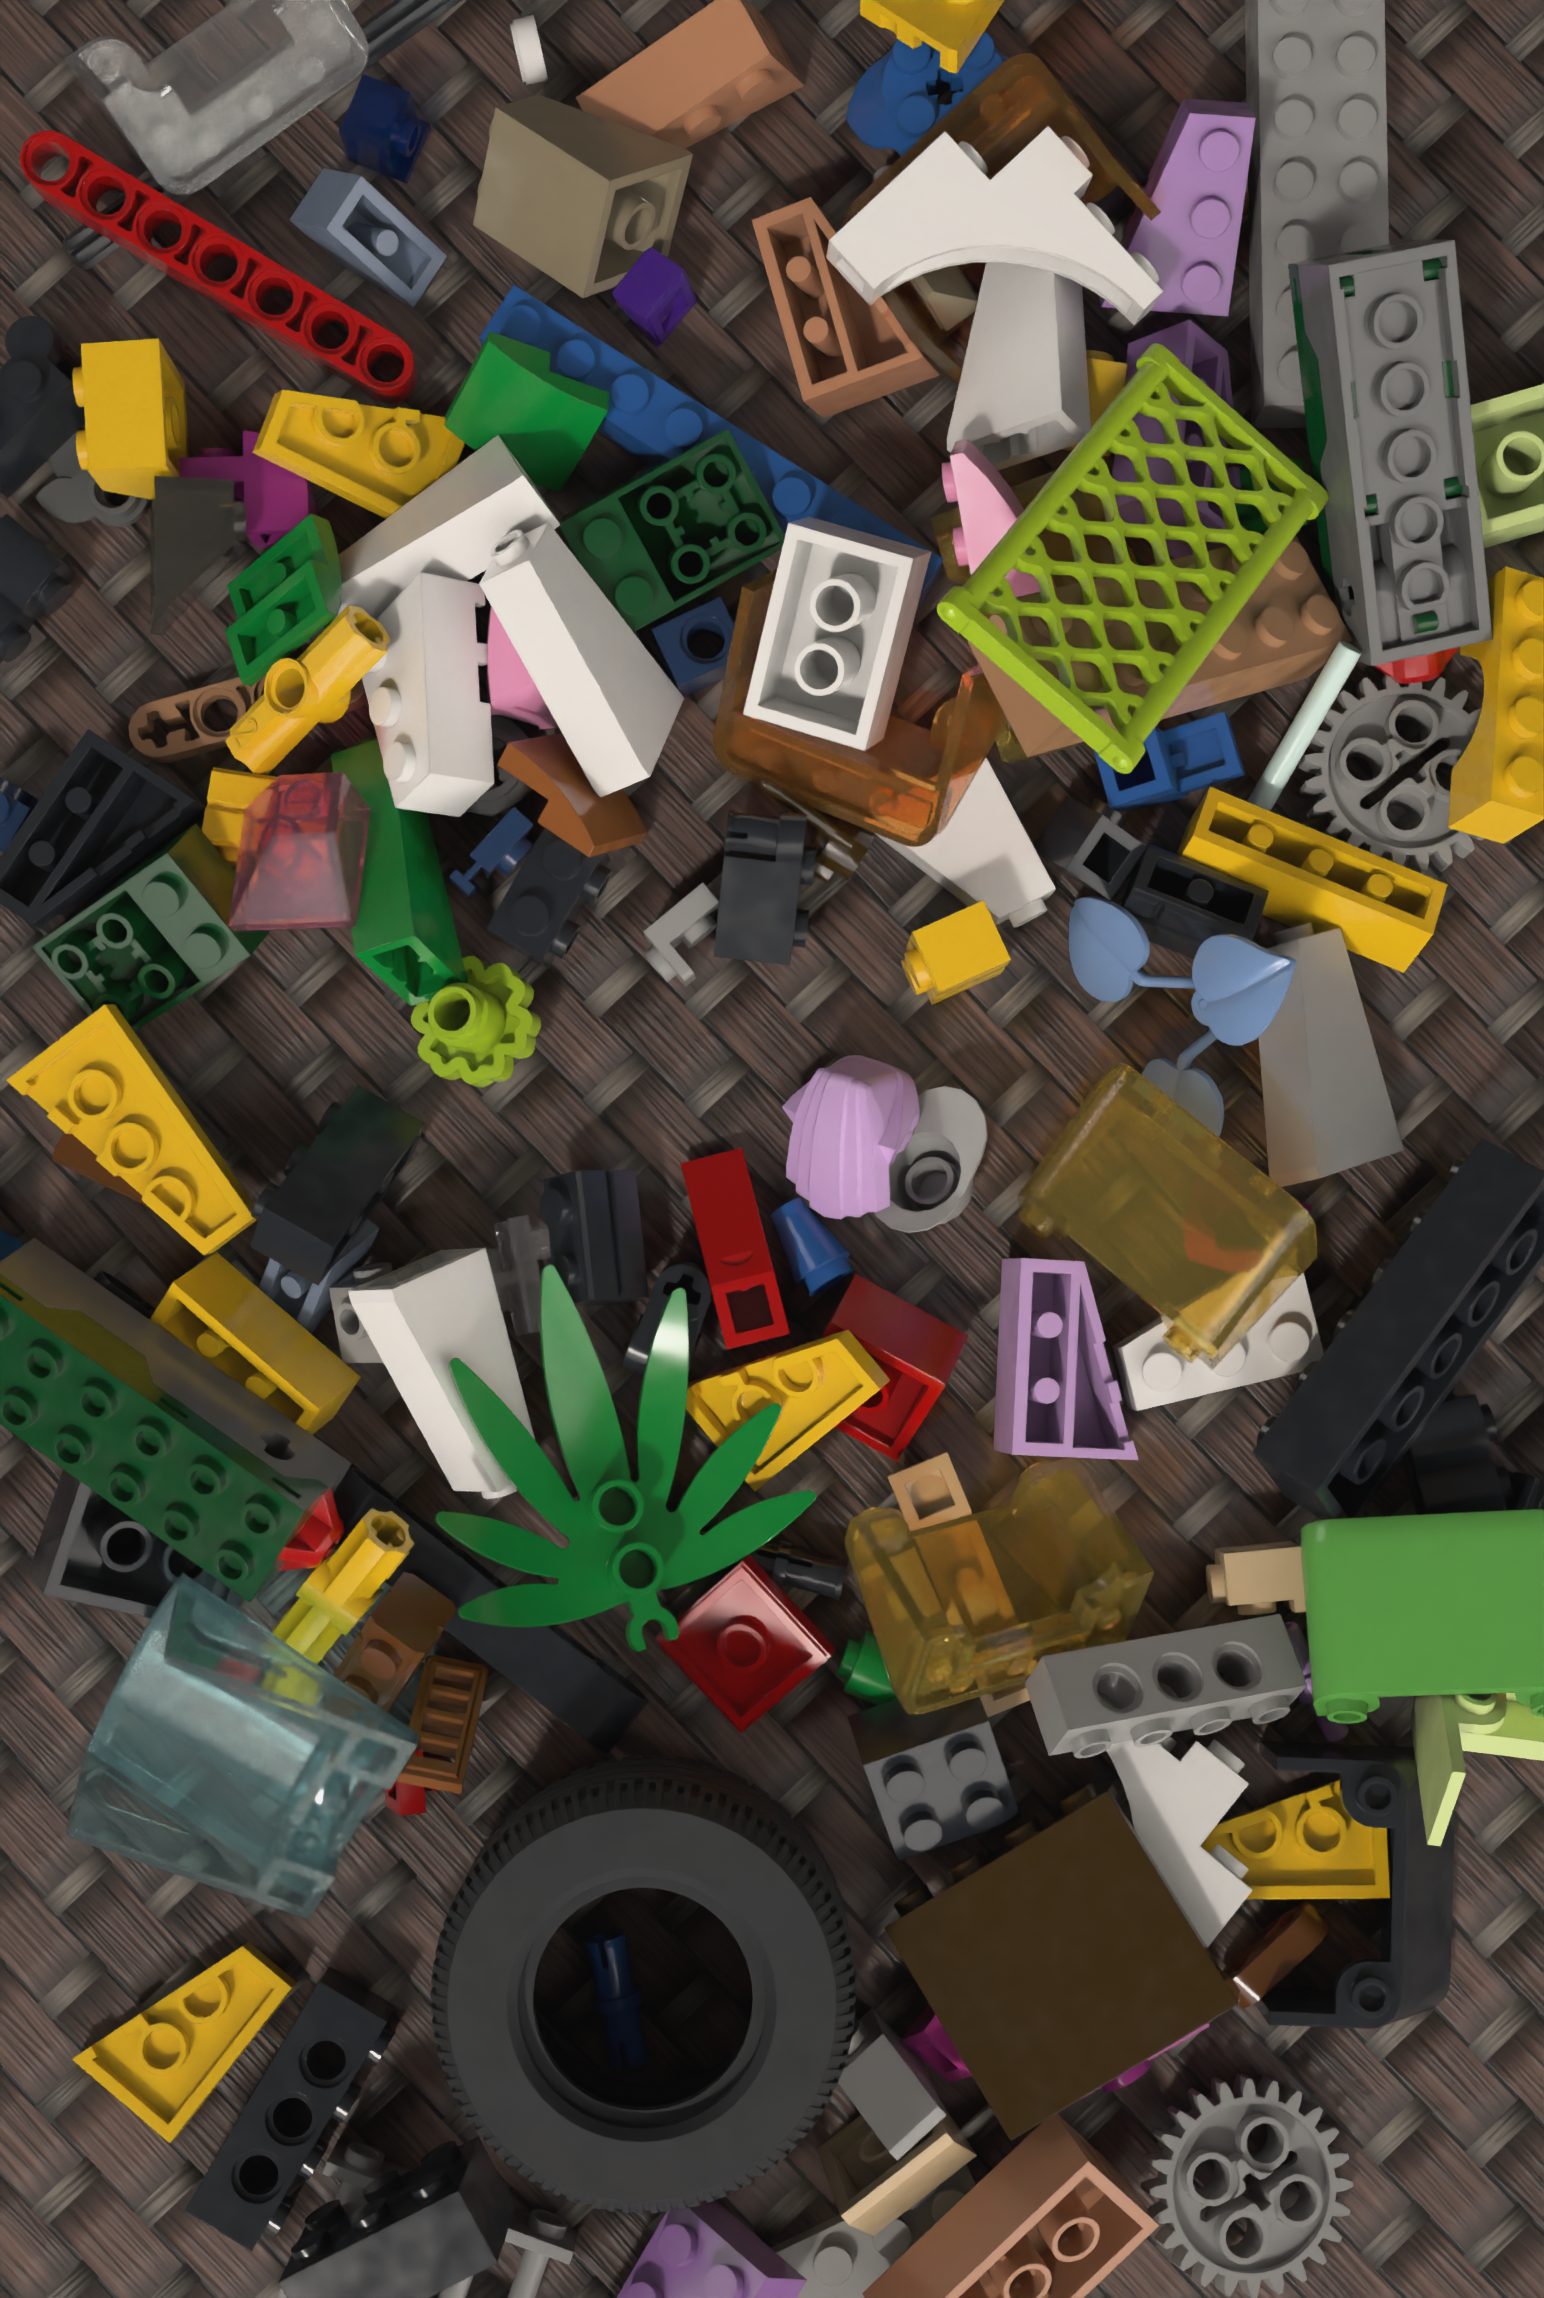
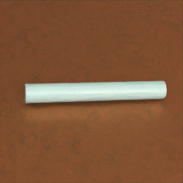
M1338 642L1247 802L1271 811L1361 656L1362 652L1347 642Z

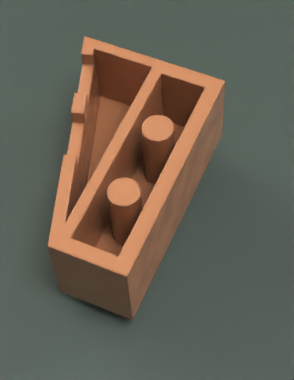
M714 0L581 93L576 99L581 109L587 113L686 149L798 90L804 84L770 22L747 0Z
M811 197L752 220L803 402L818 415L825 418L940 375L886 297L882 295L870 306L826 258L829 240L838 232V229Z

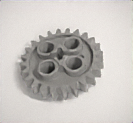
M1387 675L1382 678L1379 691L1367 677L1362 679L1356 687L1357 699L1345 690L1340 692L1334 701L1338 712L1329 709L1320 725L1324 731L1317 730L1308 745L1309 748L1317 753L1305 755L1299 763L1300 769L1315 774V777L1307 780L1302 785L1300 794L1318 796L1319 802L1307 813L1308 819L1327 817L1330 824L1324 830V834L1331 837L1340 835L1345 839L1346 843L1403 866L1404 862H1408L1411 870L1421 874L1427 871L1429 858L1441 872L1453 863L1451 851L1463 859L1475 849L1470 837L1481 841L1485 838L1448 828L1450 791L1445 790L1438 783L1436 769L1445 768L1452 771V768L1465 752L1475 732L1481 709L1475 710L1470 714L1462 709L1467 701L1469 692L1463 690L1450 700L1444 697L1445 679L1442 677L1437 680L1430 690L1422 689V682L1405 684L1404 687H1400L1399 683H1396ZM1406 720L1413 723L1420 732L1421 741L1411 743L1401 738L1396 731L1395 721ZM1444 740L1447 743L1448 747L1445 751L1425 763L1412 778L1403 780L1370 809H1363L1360 806V801L1364 797L1380 788L1395 771H1401L1435 742ZM1357 757L1367 762L1372 770V780L1362 781L1353 777L1347 769L1346 759ZM1398 806L1405 809L1412 818V830H1401L1392 825L1387 817V807Z
M1237 2073L1233 2092H1231L1226 2082L1217 2077L1211 2078L1212 2098L1209 2099L1193 2088L1189 2089L1187 2092L1192 2110L1186 2114L1170 2105L1167 2110L1176 2127L1172 2132L1154 2128L1152 2132L1157 2140L1165 2145L1162 2154L1150 2153L1144 2154L1143 2157L1144 2161L1158 2170V2177L1141 2182V2189L1149 2195L1159 2198L1158 2202L1148 2207V2210L1158 2224H1165L1155 2235L1156 2242L1165 2249L1176 2247L1170 2259L1172 2263L1182 2271L1193 2266L1191 2278L1203 2287H1206L1215 2277L1216 2289L1225 2296L1230 2297L1239 2281L1242 2292L1250 2298H1257L1262 2279L1271 2290L1278 2295L1282 2294L1284 2288L1283 2273L1289 2272L1300 2282L1304 2283L1307 2281L1302 2261L1310 2257L1324 2265L1327 2260L1318 2246L1322 2238L1335 2242H1340L1342 2239L1337 2230L1329 2225L1332 2216H1350L1351 2212L1349 2208L1336 2201V2193L1352 2188L1353 2181L1335 2173V2168L1349 2160V2155L1337 2147H1327L1339 2134L1338 2129L1327 2122L1317 2124L1323 2112L1320 2106L1310 2101L1300 2106L1302 2092L1287 2085L1279 2093L1278 2082L1267 2076H1262L1255 2090L1252 2078L1243 2073ZM1265 2123L1267 2139L1264 2146L1259 2151L1249 2153L1247 2138L1250 2131L1255 2126ZM1289 2151H1293V2159L1287 2164H1282L1286 2160ZM1212 2159L1215 2165L1212 2180L1206 2186L1195 2189L1193 2174L1196 2167L1201 2162ZM1250 2173L1253 2175L1248 2180L1251 2191L1246 2196H1243L1241 2194L1246 2190L1243 2178ZM1298 2181L1300 2190L1297 2202L1291 2208L1281 2210L1280 2195L1283 2189L1289 2183ZM1206 2206H1212L1208 2210L1205 2219H1200V2211ZM1245 2217L1247 2231L1244 2238L1235 2245L1227 2246L1226 2232L1229 2225L1234 2220Z

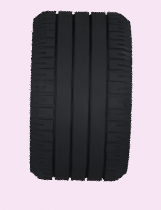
M642 1755L622 1757V1762H617L613 1758L596 1762L594 1768L587 1765L571 1771L569 1777L561 1776L546 1784L544 1790L539 1789L523 1801L522 1806H517L503 1820L502 1825L494 1830L485 1842V1846L481 1848L456 1894L455 1900L450 1906L435 1951L436 1958L433 1962L431 1978L433 1986L431 1989V2013L434 2016L432 2019L434 2039L436 2044H439L437 2052L444 2072H448L446 2080L454 2097L460 2099L458 2105L471 2124L475 2123L474 2129L488 2146L493 2145L495 2147L494 2152L509 2166L512 2164L516 2166V2171L524 2175L528 2180L533 2183L535 2181L541 2183V2188L549 2190L557 2196H560V2194L566 2195L567 2200L575 2201L585 2206L587 2203L594 2204V2208L607 2209L614 2212L616 2208L622 2209V2213L636 2212L643 2214L644 2210H651V2213L672 2212L673 2208L676 2207L683 2210L689 2207L700 2206L701 2201L712 2202L729 2195L730 2190L735 2192L752 2183L756 2175L761 2177L776 2166L778 2158L784 2159L799 2144V2138L803 2139L817 2122V2115L823 2113L833 2095L832 2090L837 2087L852 2040L851 2033L854 2029L856 1986L850 1933L839 1888L836 1887V1879L829 1864L824 1862V1855L815 1841L809 1839V1833L796 1818H790L791 1812L777 1800H769L770 1794L755 1784L751 1786L746 1785V1779L730 1771L727 1775L722 1773V1768L705 1762L702 1766L695 1765L696 1760L677 1757V1760L674 1761L669 1760V1756L650 1755L649 1759H643ZM629 1888H656L672 1891L703 1905L715 1914L733 1934L748 1965L752 1983L753 2003L749 2027L744 2041L725 2060L709 2070L680 2081L659 2084L631 2083L608 2077L583 2065L566 2052L548 2032L534 2007L535 1977L542 1953L553 1934L570 1915L602 1895Z

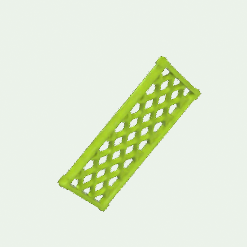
M1158 343L1151 344L1136 363L1138 371L963 586L952 587L937 605V613L945 623L958 634L960 633L994 662L1099 754L1098 756L1114 770L1123 774L1130 773L1145 753L1143 743L1306 520L1315 519L1329 500L1327 491L1310 475L1308 476L1231 408L1185 367L1172 352ZM1169 391L1186 406L1175 404L1170 398ZM1138 412L1160 421L1166 444L1148 443L1143 440L1138 426L1132 420ZM1176 419L1191 420L1198 423L1201 427L1206 447L1184 444L1179 436ZM1218 435L1234 449H1227L1222 446ZM1107 450L1114 454L1124 455L1131 460L1136 482H1121L1112 478L1106 462L1102 459ZM1146 457L1168 460L1172 465L1176 485L1155 483L1150 477ZM1186 460L1206 462L1212 470L1216 488L1194 485L1189 477ZM1225 463L1245 465L1250 471L1255 491L1235 489L1229 482ZM1267 478L1283 493L1273 491L1268 485ZM1078 489L1084 493L1098 496L1102 502L1106 522L1083 519L1078 513L1075 502L1070 497L1073 492ZM1115 495L1136 497L1142 504L1146 524H1133L1123 521L1119 515ZM1155 498L1178 501L1183 510L1186 527L1164 524L1160 519ZM1195 501L1216 503L1221 508L1226 529L1205 527L1200 521ZM1235 503L1251 504L1258 508L1263 522L1268 527L1263 535L1255 531L1245 530L1240 525ZM1044 528L1051 532L1062 533L1068 537L1075 562L1054 561L1048 557L1044 544L1038 537ZM1084 535H1101L1106 537L1112 545L1116 564L1093 562L1088 556ZM1125 537L1144 538L1149 541L1152 546L1156 566H1139L1134 564L1129 558ZM1165 539L1187 542L1192 548L1197 569L1174 566L1170 561ZM1205 542L1224 543L1231 549L1235 562L1240 566L1235 574L1218 570L1212 566ZM1012 568L1021 573L1031 574L1037 579L1042 603L1021 602L1015 598L1012 587L1005 578ZM1051 575H1067L1076 578L1080 584L1084 605L1061 603L1056 597ZM1093 577L1117 580L1121 585L1126 607L1103 605L1097 597ZM1134 579L1156 581L1162 588L1166 609L1146 608L1139 600ZM1175 581L1193 582L1199 585L1204 599L1210 605L1205 614L1187 610L1181 605ZM980 611L1001 617L1005 622L1007 635ZM1018 616L1040 617L1045 620L1048 625L1052 647L1031 646L1027 644L1022 636ZM1061 618H1076L1086 621L1090 627L1094 649L1070 646L1065 639ZM1103 620L1126 622L1131 628L1136 650H1117L1111 647L1107 640ZM1144 622H1162L1171 628L1173 637L1180 646L1174 656L1167 652L1156 651L1151 647ZM1036 660H1047L1054 663L1057 667L1060 681ZM1071 661L1095 664L1100 671L1104 693L1081 691L1076 686ZM1113 663L1134 664L1140 669L1145 684L1150 688L1143 698L1136 694L1125 693L1118 687ZM1089 706L1104 707L1108 711L1111 722L1118 732Z

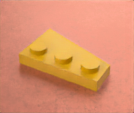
M281 390L274 394L252 453L387 519L455 468L465 443L444 426L445 417L422 414L420 410L401 407L389 409L358 404L355 400Z
M1340 1779L1220 1821L1200 1845L1208 1853H1211L1214 1847L1219 1844L1249 1869L1241 1879L1252 1888V1892L1245 1900L1390 1898L1387 1828L1364 1826L1355 1821L1345 1811L1340 1799Z

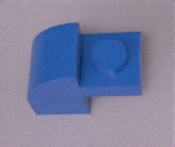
M1226 712L1208 716L1166 731H1161L1155 727L1143 743L1145 747L1144 755L1128 774L1114 770L1094 750L1109 806L1116 811H1132L1165 804L1188 797V793L1245 775L1229 716Z

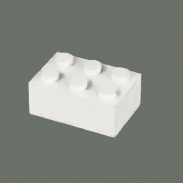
M812 517L789 522L743 715L863 751L882 741L885 736L931 551Z

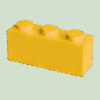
M218 1252L173 1281L150 1318L152 1322L311 1435L333 1419L361 1378Z

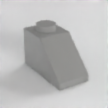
M871 2008L860 2020L857 2018L854 2020V2029L851 2033L852 2040L838 2084L888 2152L898 2161L947 2114L923 2061L901 2041V2038Z

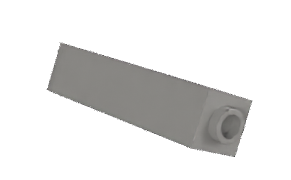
M1312 923L1300 925L1274 933L1277 946L1267 948V950L1292 957L1297 961L1283 1003L1267 1029L1258 1037L1268 1167L1273 1189L1319 1179L1404 1150L1341 928L1314 934Z

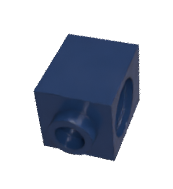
M721 596L651 629L658 653L673 684L684 698L749 668L746 648L754 645L753 637L739 609L729 614ZM703 633L715 634L724 642L722 651L710 659L696 657L690 652L689 645L696 636Z

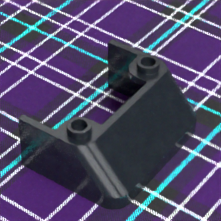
M1259 1741V1754L1276 1770L1340 1773V1799L1345 1811L1355 1821L1364 1826L1387 1828L1390 1898H1382L1381 1959H1359L1349 1963L1338 1974L1334 1990L1273 1987L1266 1995L1254 2003L1269 2025L1374 2029L1438 2006L1446 1997L1450 1986L1455 1806L1441 1846L1427 1845L1414 1747Z

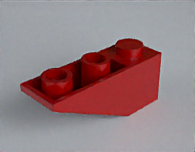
M739 1148L680 1163L726 1349L790 1334L743 1149Z

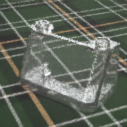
M235 0L145 65L137 53L125 41L114 36L95 38L64 60L83 88L151 176L166 191L176 195H190L201 190L355 80L365 68L368 60L369 45L364 32L345 0Z

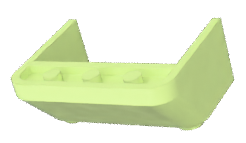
M1515 1693L1416 1696L1410 1714V1723L1427 1845L1441 1846L1466 1775L1463 1751L1544 1761V1717L1533 1715L1531 1707L1520 1704L1516 1700Z

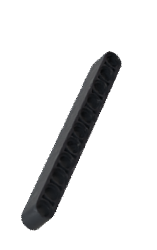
M100 1270L93 1279L148 1319L155 1312V1307L111 1274ZM315 1433L313 1434V1436L316 1437L318 1440H320V1441L323 1442L325 1445H327L328 1447H330L332 1450H334L335 1452H337L338 1454H340L338 1451H336L334 1448H332L329 1444H327L324 1440H322L320 1437H318ZM353 1463L351 1464L333 1494L339 1518L343 1520L345 1528L338 1545L341 1546L371 1508L379 1512L392 1511L409 1525L408 1532L410 1538L415 1543L388 1580H385L388 1585L393 1587L403 1572L413 1573L453 1601L457 1609L483 1594L509 1587ZM457 1610L445 1630L582 1738L605 1753L611 1752L649 1703L648 1698L636 1686L557 1624L539 1627L494 1626L462 1619Z

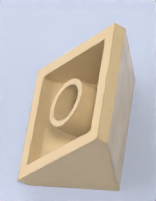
M944 2105L943 2108L947 2115L898 2161L888 2152L862 2115L817 2149L840 2215L849 2226L872 2236L877 2235L977 2156Z

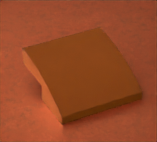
M562 733L508 743L497 765L548 799L537 821L539 824L588 857L642 843L647 830L628 795L623 789H620L600 798L592 788Z

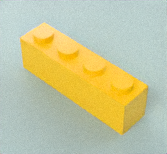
M1209 787L1186 826L1177 855L1268 890L1269 893L1262 915L1291 927L1312 923L1314 934L1341 928L1347 950L1402 973L1406 971L1433 936L1448 885L1213 787Z

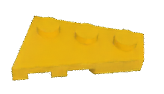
M845 1330L689 1382L686 1410L718 1447L731 1433L757 1412L773 1403L781 1405L782 1411L774 1430L755 1465L745 1478V1481L755 1492L877 1393L890 1379L849 1330Z
M248 1942L72 2058V2060L166 2141L171 2143L178 2137L297 1985V1982Z

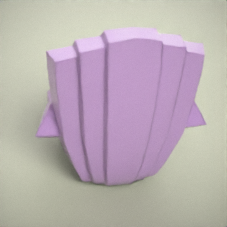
M845 1056L827 1068H818L811 1081L793 1094L782 1106L793 1122L786 1163V1177L796 1184V1193L809 1201L810 1208L824 1217L842 1219L846 1216L861 1217L868 1212H878L890 1206L889 1167L895 1162L897 1154L905 1150L912 1139L913 1129L917 1126L920 1116L915 1083L908 1073L890 1064L864 1056Z

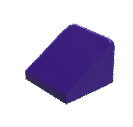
M653 248L647 249L612 293L617 304L656 347L664 343L697 300L685 270Z

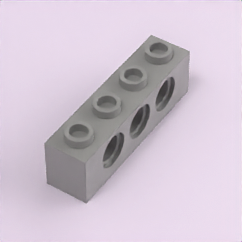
M1280 1614L1046 1655L1041 1658L1026 1680L1025 1685L1048 1755L1073 1752L1075 1758H1087L1108 1750L1112 1744L1133 1740L1135 1746L1144 1747L1167 1739L1172 1735V1732L1193 1729L1195 1735H1207L1226 1728L1235 1720L1252 1718L1254 1724H1265L1278 1720L1290 1712V1704L1305 1689L1307 1683ZM1218 1672L1224 1673L1231 1678L1235 1686L1227 1684ZM1158 1682L1172 1688L1177 1698L1165 1693ZM1098 1693L1112 1698L1119 1709L1107 1706L1100 1699Z

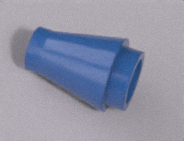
M796 1198L784 1204L769 1216L776 1228L795 1286H803L809 1297L825 1292L843 1281L853 1272L852 1267L847 1261L850 1252L808 1209L802 1198Z

